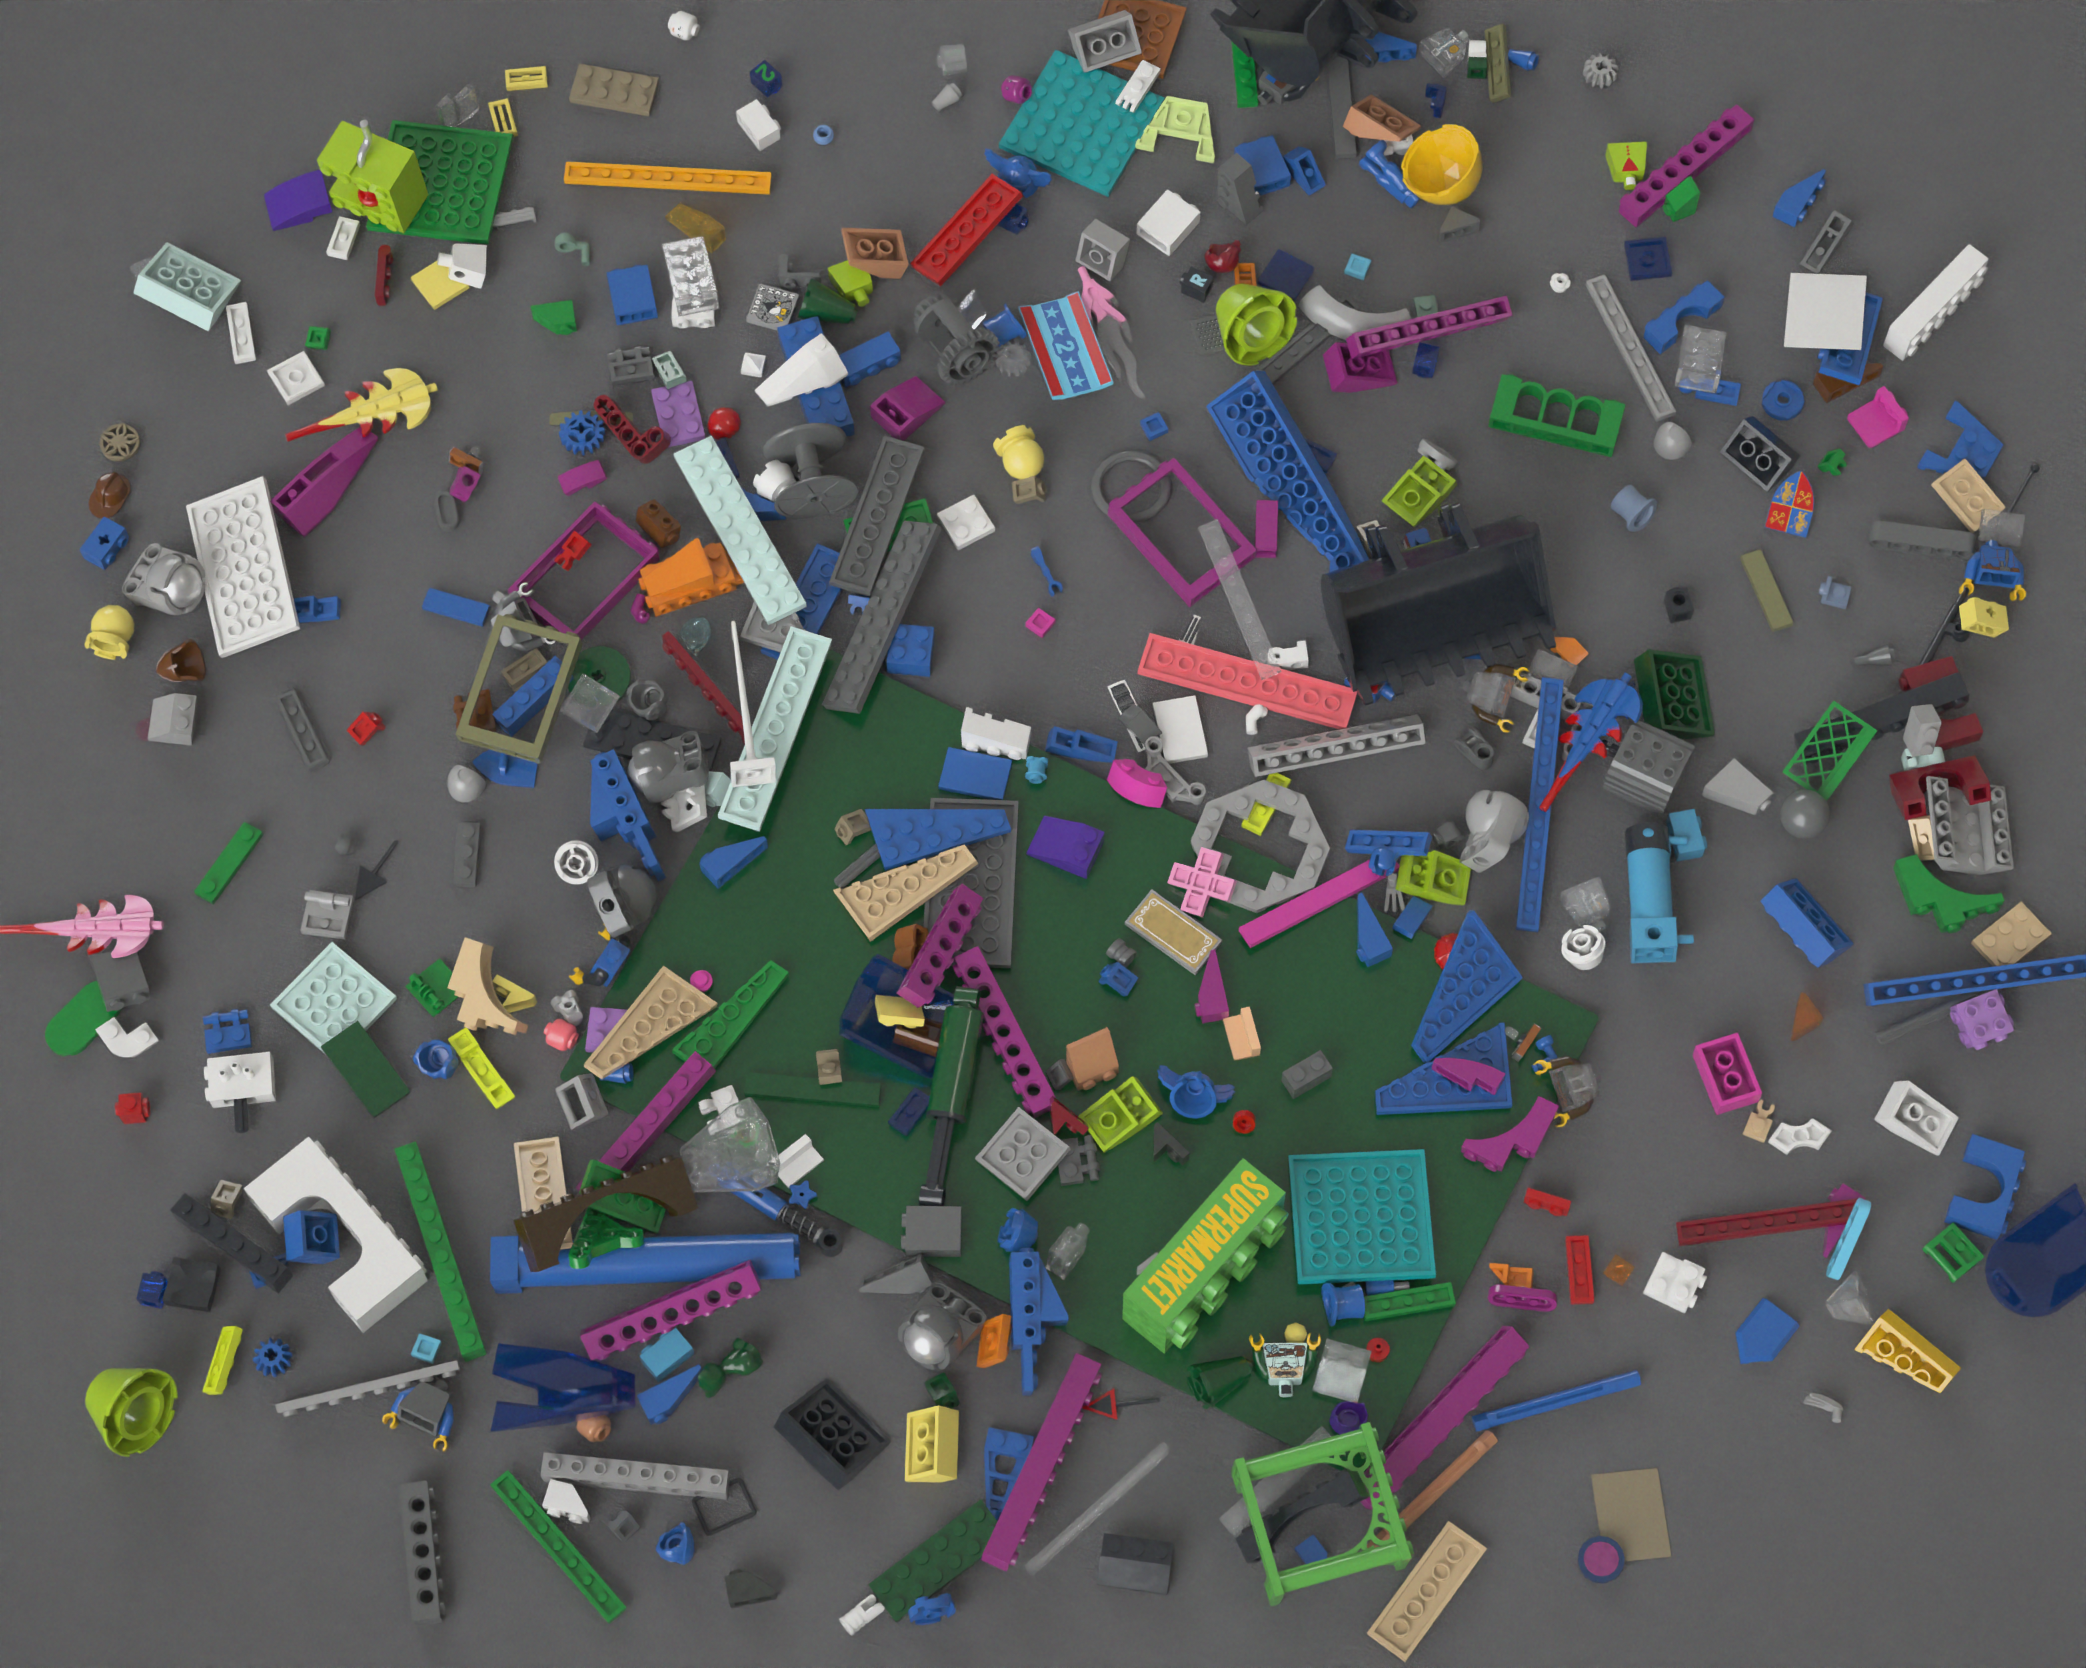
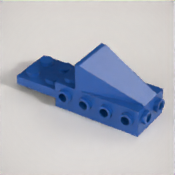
M614 749L606 753L597 754L594 759L590 760L592 764L591 827L600 841L620 833L625 844L630 842L633 848L636 847L639 851L642 862L650 876L655 875L658 882L665 879L664 871L649 842L657 836L629 781L623 764Z
M1021 1248L1020 1252H1011L1009 1257L1012 1325L1011 1349L1021 1350L1022 1396H1031L1033 1390H1036V1387H1038L1037 1373H1033V1367H1036L1037 1350L1032 1349H1039L1041 1343H1044L1046 1339L1045 1327L1041 1326H1066L1068 1314L1039 1256V1252H1034L1033 1248Z

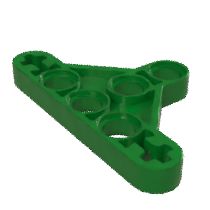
M588 1208L569 1251V1266L574 1269H583L590 1265L593 1258L618 1248L640 1247L644 1244L643 1230L639 1228H624L608 1218V1215Z

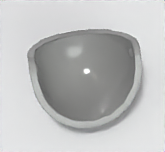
M1672 422L1664 423L1658 429L1654 438L1656 452L1665 459L1681 458L1692 446L1687 432Z
M455 765L448 775L449 793L455 800L460 802H470L477 799L486 787L485 780L479 774L461 765Z

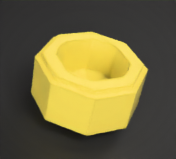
M1293 1323L1287 1326L1284 1337L1287 1343H1304L1307 1332L1303 1325Z

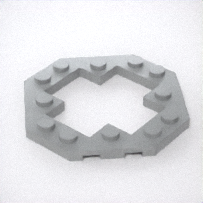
M1261 780L1207 802L1191 839V846L1197 857L1201 847L1219 852L1212 848L1227 813L1248 821L1255 802L1295 816L1289 836L1306 842L1308 845L1294 879L1273 872L1265 891L1237 881L1231 901L1228 902L1255 913L1314 889L1330 852V847L1305 795L1266 780ZM1222 853L1224 856L1217 875L1227 877L1225 874L1232 856Z

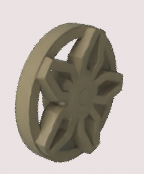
M124 423L116 424L107 428L101 434L100 448L102 453L112 461L128 460L139 450V435L129 425ZM127 430H129V431L132 432L133 434H128V435H127ZM104 441H106V442L108 443V445L106 446L105 449H104ZM135 444V447L130 452L129 446ZM118 451L122 456H113L112 454Z

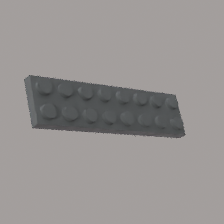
M888 436L883 437L829 581L831 586L871 596L924 454L923 446Z

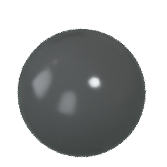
M1803 789L1791 793L1784 800L1780 810V818L1783 827L1788 833L1797 838L1809 839L1818 836L1825 830L1830 820V808L1822 795L1812 790Z

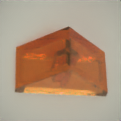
M1803 992L1800 993L1797 1001L1790 1041H1796L1818 1028L1824 1019L1807 994Z

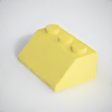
M938 1405L907 1413L905 1481L941 1483L957 1479L958 1410Z

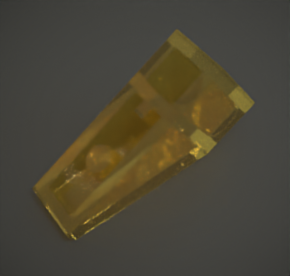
M679 203L665 216L666 220L711 253L726 240L725 227L711 216Z

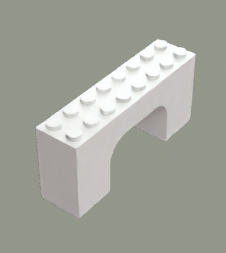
M308 1137L244 1189L254 1206L278 1234L284 1231L283 1217L299 1210L324 1209L337 1214V1218L362 1246V1254L357 1264L328 1288L335 1301L364 1333L428 1281L425 1276L427 1270L424 1268V1264L416 1254L413 1256L406 1242L402 1238H398L393 1227L388 1222H384L381 1218L382 1215L374 1205L370 1207L366 1196L360 1189L357 1190L353 1181L346 1173H342L338 1168L337 1162L331 1156L328 1157L318 1140L313 1142Z

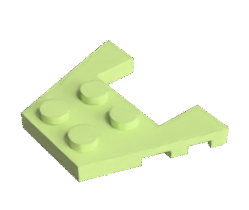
M1167 96L1155 113L1151 123L1144 129L1141 139L1138 138L1136 141V149L1154 152L1157 135L1162 134L1199 141L1196 160L1214 163L1215 154L1208 104Z

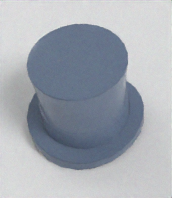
M1633 485L1624 487L1611 503V510L1627 521L1626 528L1631 532L1639 531L1646 527L1652 520L1657 508V501L1654 498L1647 499L1643 497Z

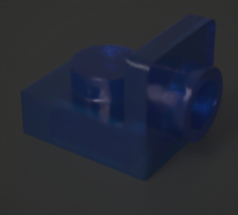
M1427 83L1425 97L1432 99L1430 108L1434 109L1433 117L1441 118L1447 87L1440 84Z

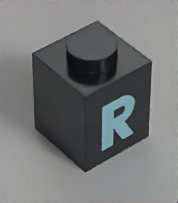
M1191 266L1187 273L1184 272L1180 279L1181 293L1204 303L1213 287V276Z

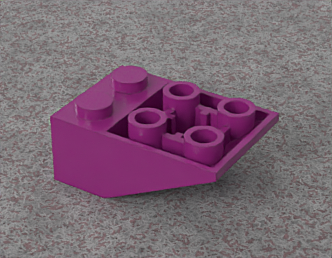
M914 376L886 391L870 405L871 418L892 437L904 441L946 402L918 377Z

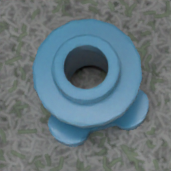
M1028 756L1026 759V767H1028V772L1025 774L1026 779L1034 784L1042 783L1047 778L1045 769L1048 768V759L1045 757Z

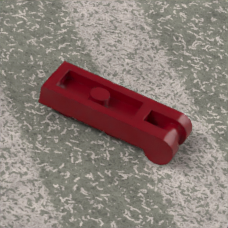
M386 244L381 245L378 249L375 298L378 306H386V300L390 298L388 279L391 280L392 269L389 265L393 263L394 259L390 246Z

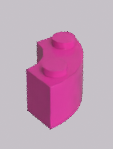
M1113 760L1107 778L1111 787L1121 796L1132 802L1148 807L1161 808L1167 790L1161 773L1147 771L1137 765L1134 760Z

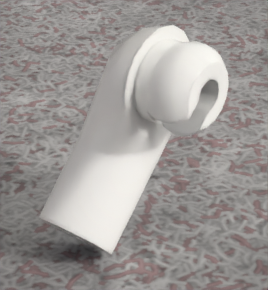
M1260 704L1254 705L1246 714L1247 734L1254 735L1257 733V720L1267 715L1268 709Z

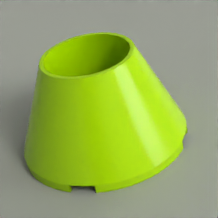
M1244 283L1228 288L1221 295L1216 305V316L1227 355L1234 362L1246 366L1259 364L1258 361L1267 357L1270 359L1289 342L1297 324L1295 309L1297 308L1294 301L1281 291Z
M110 1368L102 1371L93 1379L86 1393L85 1405L108 1448L120 1456L130 1457V1454L136 1452L141 1454L151 1448L166 1432L175 1413V1410L172 1408L174 1398H178L177 1387L173 1378L159 1369Z

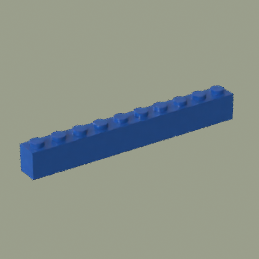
M2086 954L1863 984L1866 1006L2086 977Z

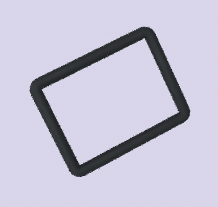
M741 1478L731 1480L729 1486L739 1482L752 1512L716 1529L708 1530L696 1501L705 1497L696 1496L692 1499L691 1502L707 1536L714 1535L756 1515V1508Z

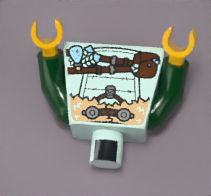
M1260 1333V1341L1254 1343L1252 1335L1249 1336V1341L1254 1347L1252 1353L1255 1368L1262 1378L1268 1379L1269 1385H1279L1280 1397L1293 1396V1385H1300L1302 1379L1309 1377L1316 1365L1317 1346L1321 1342L1320 1334L1318 1340L1312 1342L1310 1340L1311 1333H1309L1307 1343H1264V1338Z

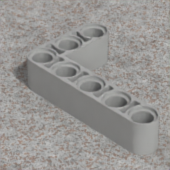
M1522 672L1520 677L1528 678V681L1522 682L1517 676L1512 678L1501 676L1500 682L1504 681L1505 684L1504 688L1500 689L1502 693L1506 694L1505 687L1507 683L1505 679H1512L1515 683L1510 688L1511 694L1508 696L1536 708L1539 707L1541 680ZM1532 688L1535 692L1530 693L1525 689ZM1563 690L1560 718L1566 720L1578 710L1592 709L1593 705L1584 702L1577 703L1574 700L1576 695ZM1566 705H1571V706H1573L1575 709L1569 710V709H1567L1565 706H1566ZM1574 724L1571 731H1581L1582 727ZM1565 743L1562 753L1564 762L1569 754L1568 750H1571L1573 746L1571 744Z

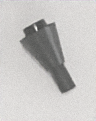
M1888 644L1868 653V655L1854 657L1855 666L1867 663L1892 665V661L1895 660L1894 649L1889 648Z

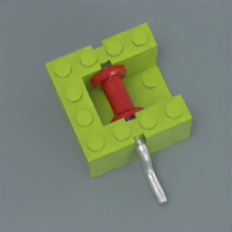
M342 120L317 158L320 171L323 174L337 177L329 191L332 203L338 208L344 207L357 216L366 215L373 223L386 225L388 229L394 232L405 233L428 196L415 152L373 134L367 120L360 122L361 128Z

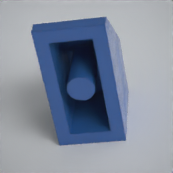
M1298 146L1282 156L1290 175L1307 195L1313 194L1326 185L1310 149Z

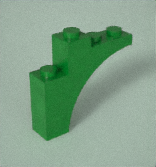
M1918 854L1898 859L1893 866L1910 914L1925 915L1932 910L1940 933L1948 932L1951 934L1961 930L1965 920L1974 919L1979 914L1986 912L1987 914L1996 913L2005 901L2002 893L1975 895L1955 890L1943 884L1925 868Z

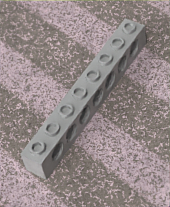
M1411 715L1248 747L1250 768L1254 776L1257 777L1425 744L1424 727L1418 715Z
M545 1452L541 1468L543 1482H550V1479L580 1486L728 1500L730 1482L728 1470Z

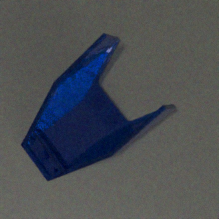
M498 1343L492 1374L535 1389L538 1393L537 1405L496 1401L491 1432L561 1425L635 1408V1374L567 1351Z

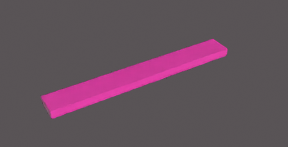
M1368 860L1239 927V932L1248 946L1252 948L1388 877L1385 876L1387 870H1385L1383 876L1374 874L1368 867L1370 861ZM1397 862L1393 873L1399 871V864Z

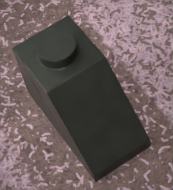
M734 1570L729 1572V1575L724 1576L731 1608L777 1599L775 1589L748 1571Z

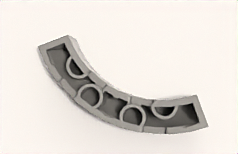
M1321 285L1310 290L1298 305L1313 323L1320 324L1328 329V333L1344 340L1356 332L1411 319L1406 308L1380 314L1351 309L1332 298Z

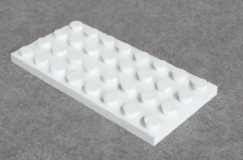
M263 476L186 505L197 559L205 570V577L202 578V581L205 582L206 600L218 655L221 658L300 629L275 515L270 502L268 484Z

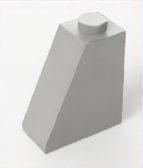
M1735 758L1705 785L1702 796L1707 799L1756 815L1760 810L1764 812L1771 805V797L1773 795V792Z

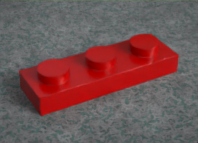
M1589 1235L1566 1236L1565 1246L1570 1304H1594Z

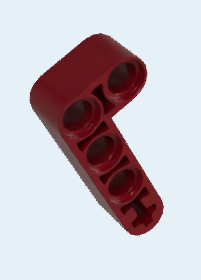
M600 395L595 399L594 408L628 452L641 463L648 464L652 462L670 445V435L660 427H651L642 435L617 402L607 395ZM605 406H607L611 411H606ZM621 418L620 424L616 425L617 419ZM633 433V438L628 441V436ZM661 434V439L656 442V437ZM646 448L644 455L640 456L641 450Z

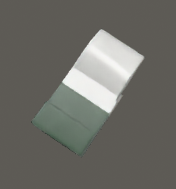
M1469 40L1467 78L1485 79L1487 71L1486 41ZM1472 70H1482V71L1479 72V73H1474Z

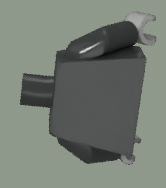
M522 583L519 591H513L500 600L495 610L496 616L491 619L493 626L497 615L504 616L505 614L513 615L519 621L531 620L537 623L525 598H520L521 596L528 597L532 594L533 590H530L528 593L522 592L523 587L527 586L528 583ZM505 626L499 638L504 647L511 645L513 649L523 651L543 646L545 642L548 644L555 643L554 640L548 641L546 638Z

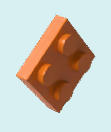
M1001 1314L985 1321L980 1334L976 1367L985 1369L1006 1360L1009 1353V1347L1007 1346L1008 1337L1012 1330L1010 1315Z

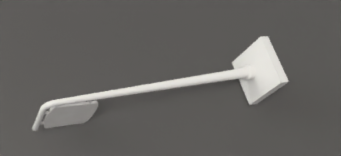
M732 621V640L734 642L747 758L745 761L730 762L732 787L776 783L775 758L758 759L755 756L736 622Z

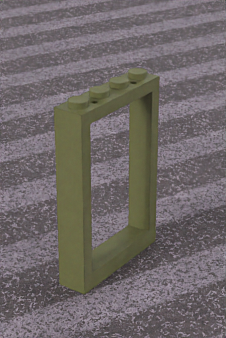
M505 614L504 616L497 615L455 734L458 740L541 764L583 645L579 636L573 632H566V634L558 632V629L552 626L540 627L531 620L519 621L510 614ZM504 626L568 644L534 744L469 725Z

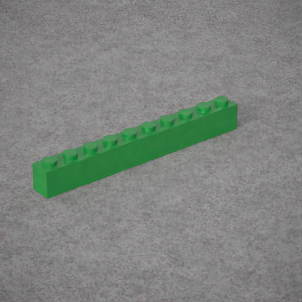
M415 1141L395 1148L394 1150L462 1357L467 1362L487 1355L419 1147Z

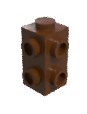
M653 499L638 507L635 522L661 548L673 545L679 540L681 525L677 519H674L666 511L664 506Z

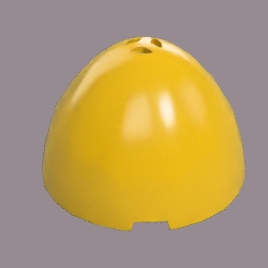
M1445 124L1440 129L1426 131L1410 145L1404 155L1401 164L1403 182L1416 196L1432 204L1451 205L1465 200L1476 189L1482 174L1483 162L1477 140L1469 130L1458 125Z

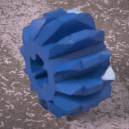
M270 1337L268 1344L260 1341L262 1349L255 1348L254 1352L257 1356L253 1357V1362L257 1364V1371L263 1370V1375L266 1377L270 1373H272L273 1377H277V1371L279 1370L282 1374H285L284 1366L290 1367L291 1362L288 1359L293 1357L292 1352L288 1351L290 1349L289 1345L283 1344L281 1339L276 1340L274 1343ZM275 1354L277 1356H274L275 1360L270 1361L271 1355Z

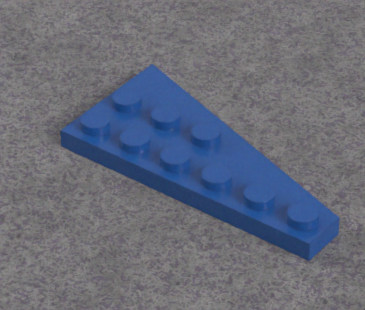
M865 809L885 871L938 855L941 852L962 845H971L1011 832L1004 809Z

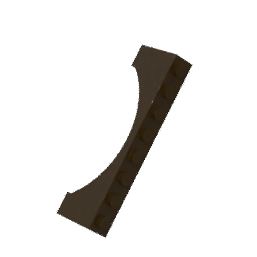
M664 1156L659 1159L660 1163L655 1165L652 1162L641 1165L640 1170L637 1172H633V1170L620 1174L621 1178L605 1179L600 1182L601 1186L596 1188L591 1185L580 1189L581 1193L574 1196L573 1193L560 1197L561 1201L555 1204L553 1201L541 1204V1209L537 1211L529 1209L521 1212V1217L513 1221L530 1272H540L560 1264L558 1256L561 1245L572 1223L588 1206L605 1196L615 1193L638 1195L660 1205L668 1211L670 1217L681 1216L699 1209L682 1157Z

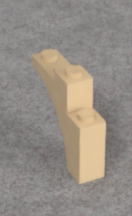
M465 937L448 985L449 989L455 991V996L464 998L457 1020L465 1022L464 1027L477 1031L478 1027L486 1029L487 1026L498 1029V1026L501 1025L504 1026V1032L516 1035L518 1031L526 1034L528 1025L514 1018L503 1007L496 995L491 977V958L494 947Z

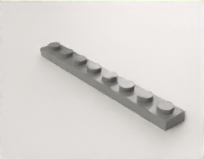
M459 1360L275 1404L277 1413H283L284 1417L298 1414L297 1409L306 1407L307 1411L319 1409L320 1404L329 1402L330 1406L343 1403L342 1398L349 1396L352 1397V1400L366 1397L365 1393L374 1391L375 1395L389 1392L388 1387L397 1385V1389L411 1386L410 1382L415 1380L426 1383L434 1381L433 1376L442 1374L443 1378L455 1376L456 1370H460Z

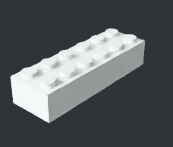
M1968 244L1890 325L1883 346L1902 361L1908 355L1910 357L1913 356L1918 349V345L1921 342L1925 343L1932 334L1931 331L1934 328H1940L1947 314L1951 316L1957 309V304L1960 301L1964 302L1971 294L1970 290L1973 287L1977 289L1984 280L1982 276L1988 269L1986 265L1989 259Z

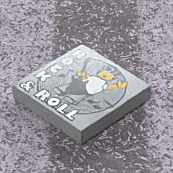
M759 284L746 318L747 322L777 330V327L790 324L800 298L799 294Z

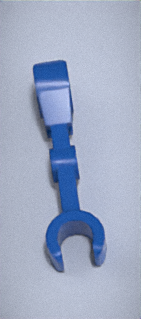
M1038 546L1032 548L1031 557L1041 567L1042 574L1049 582V594L1052 597L1055 596L1052 590L1053 587H1058L1062 593V584L1053 580L1049 568L1044 563L1040 548Z

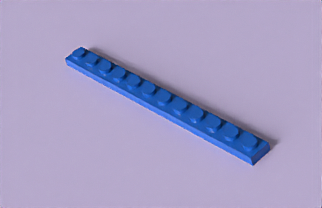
M1544 677L1541 679L1528 804L1529 824L1525 834L1516 930L1538 932L1551 805L1547 812L1540 810L1539 806L1554 782L1564 680Z

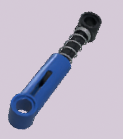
M724 1163L718 1167L716 1178L722 1190L730 1191L775 1221L782 1219L784 1224L788 1223L791 1225V1229L796 1228L800 1234L808 1236V1239L812 1240L825 1256L835 1257L841 1252L842 1239L837 1230L817 1227L814 1225V1222L811 1223L805 1219L806 1216L803 1218L797 1214V1211L794 1212L789 1209L787 1201L738 1171L735 1165ZM725 1174H732L734 1176L729 1181L722 1179ZM833 1239L836 1241V1244L828 1247L825 1245V1242Z

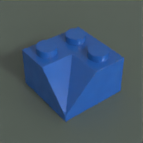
M299 1210L283 1217L286 1261L326 1264L340 1258L337 1214Z

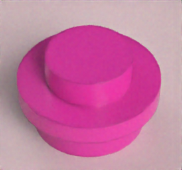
M699 970L692 974L690 983L699 991L705 992L711 988L713 979L709 972Z

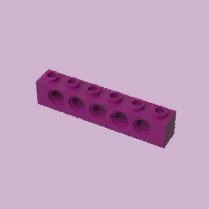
M964 884L959 885L952 891L899 987L898 995L917 1008L932 1001L935 996L933 992L935 987L941 984L945 977L943 975L944 970H947L953 963L954 958L952 956L962 946L963 941L961 939L963 935H966L972 928L970 922L980 913L982 909L980 904L984 898Z

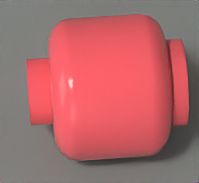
M556 1019L553 1023L549 1022L544 1030L546 1043L560 1051L572 1049L579 1037L576 1026L563 1019Z

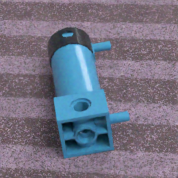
M1641 823L1630 826L1625 831L1631 914L1629 932L1631 963L1676 962L1678 944L1694 943L1693 935H1677L1676 917H1673L1670 872V845L1687 844L1688 837L1670 836L1668 827L1663 824Z

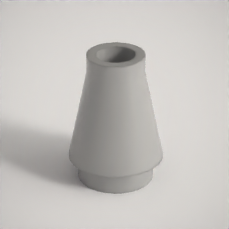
M954 83L947 84L931 103L939 112L943 108L959 101L962 93Z

